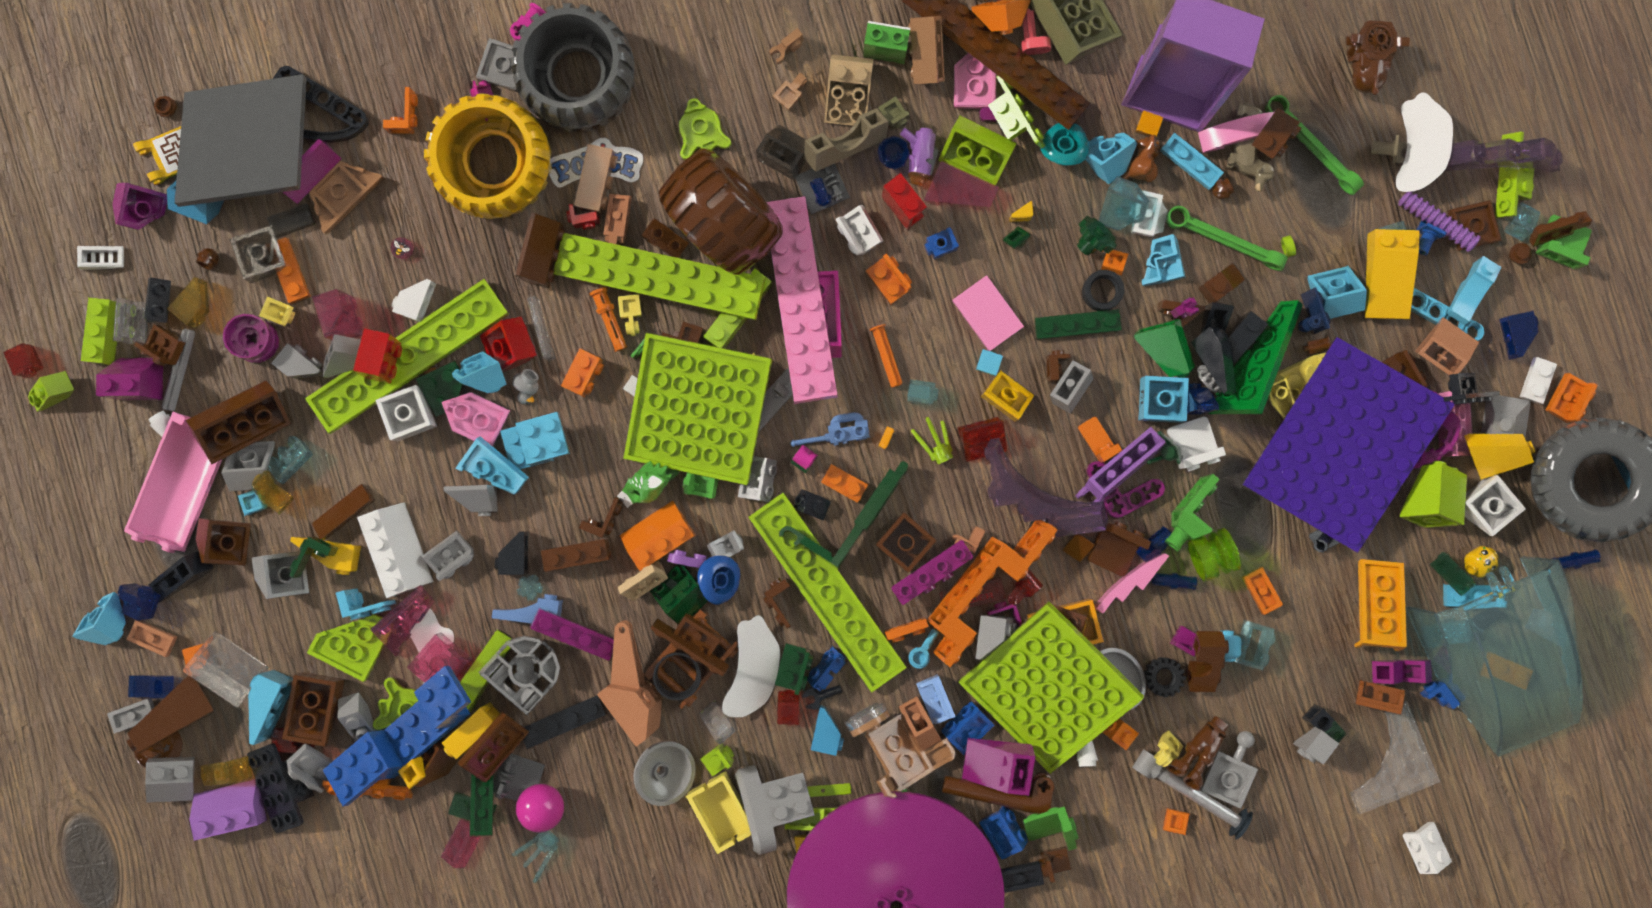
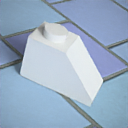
M426 279L400 291L398 296H395L393 299L392 312L420 322L425 316L436 283Z

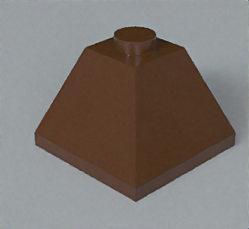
M199 518L196 542L201 562L246 566L251 523Z
M440 739L421 755L425 777L416 784V787H422L448 775L456 764L457 759L448 756L444 751L443 740Z

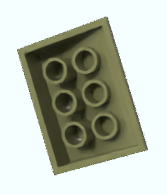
M1103 0L1030 1V5L1065 65L1086 57L1123 35Z

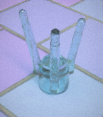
M551 831L539 833L512 853V856H516L538 841L536 844L538 849L523 864V867L526 868L541 851L544 853L549 851L537 871L533 883L538 881L551 856L559 847L557 845L559 839Z

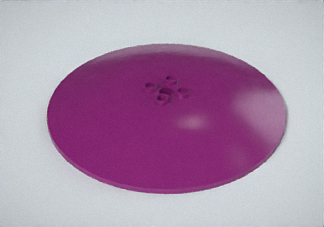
M894 791L896 794L895 798L885 797L882 792L865 795L851 800L827 814L814 826L800 845L790 869L787 885V908H892L890 904L896 900L902 902L901 908H1004L1005 897L1002 872L996 854L985 835L974 822L962 812L941 800L923 794Z

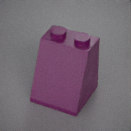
M119 358L96 374V396L115 400H163V366L152 361L153 358Z

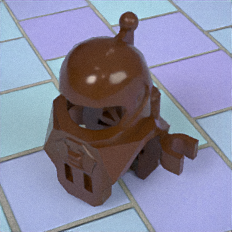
M1369 20L1364 23L1360 32L1346 37V46H1350L1347 50V60L1352 65L1351 68H1353L1352 83L1359 92L1377 95L1379 89L1386 82L1388 71L1391 69V62L1397 49L1409 47L1410 38H1397V32L1392 22Z

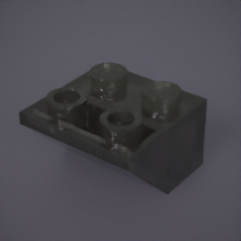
M778 125L766 134L757 148L758 161L794 180L806 162L804 159L806 139Z

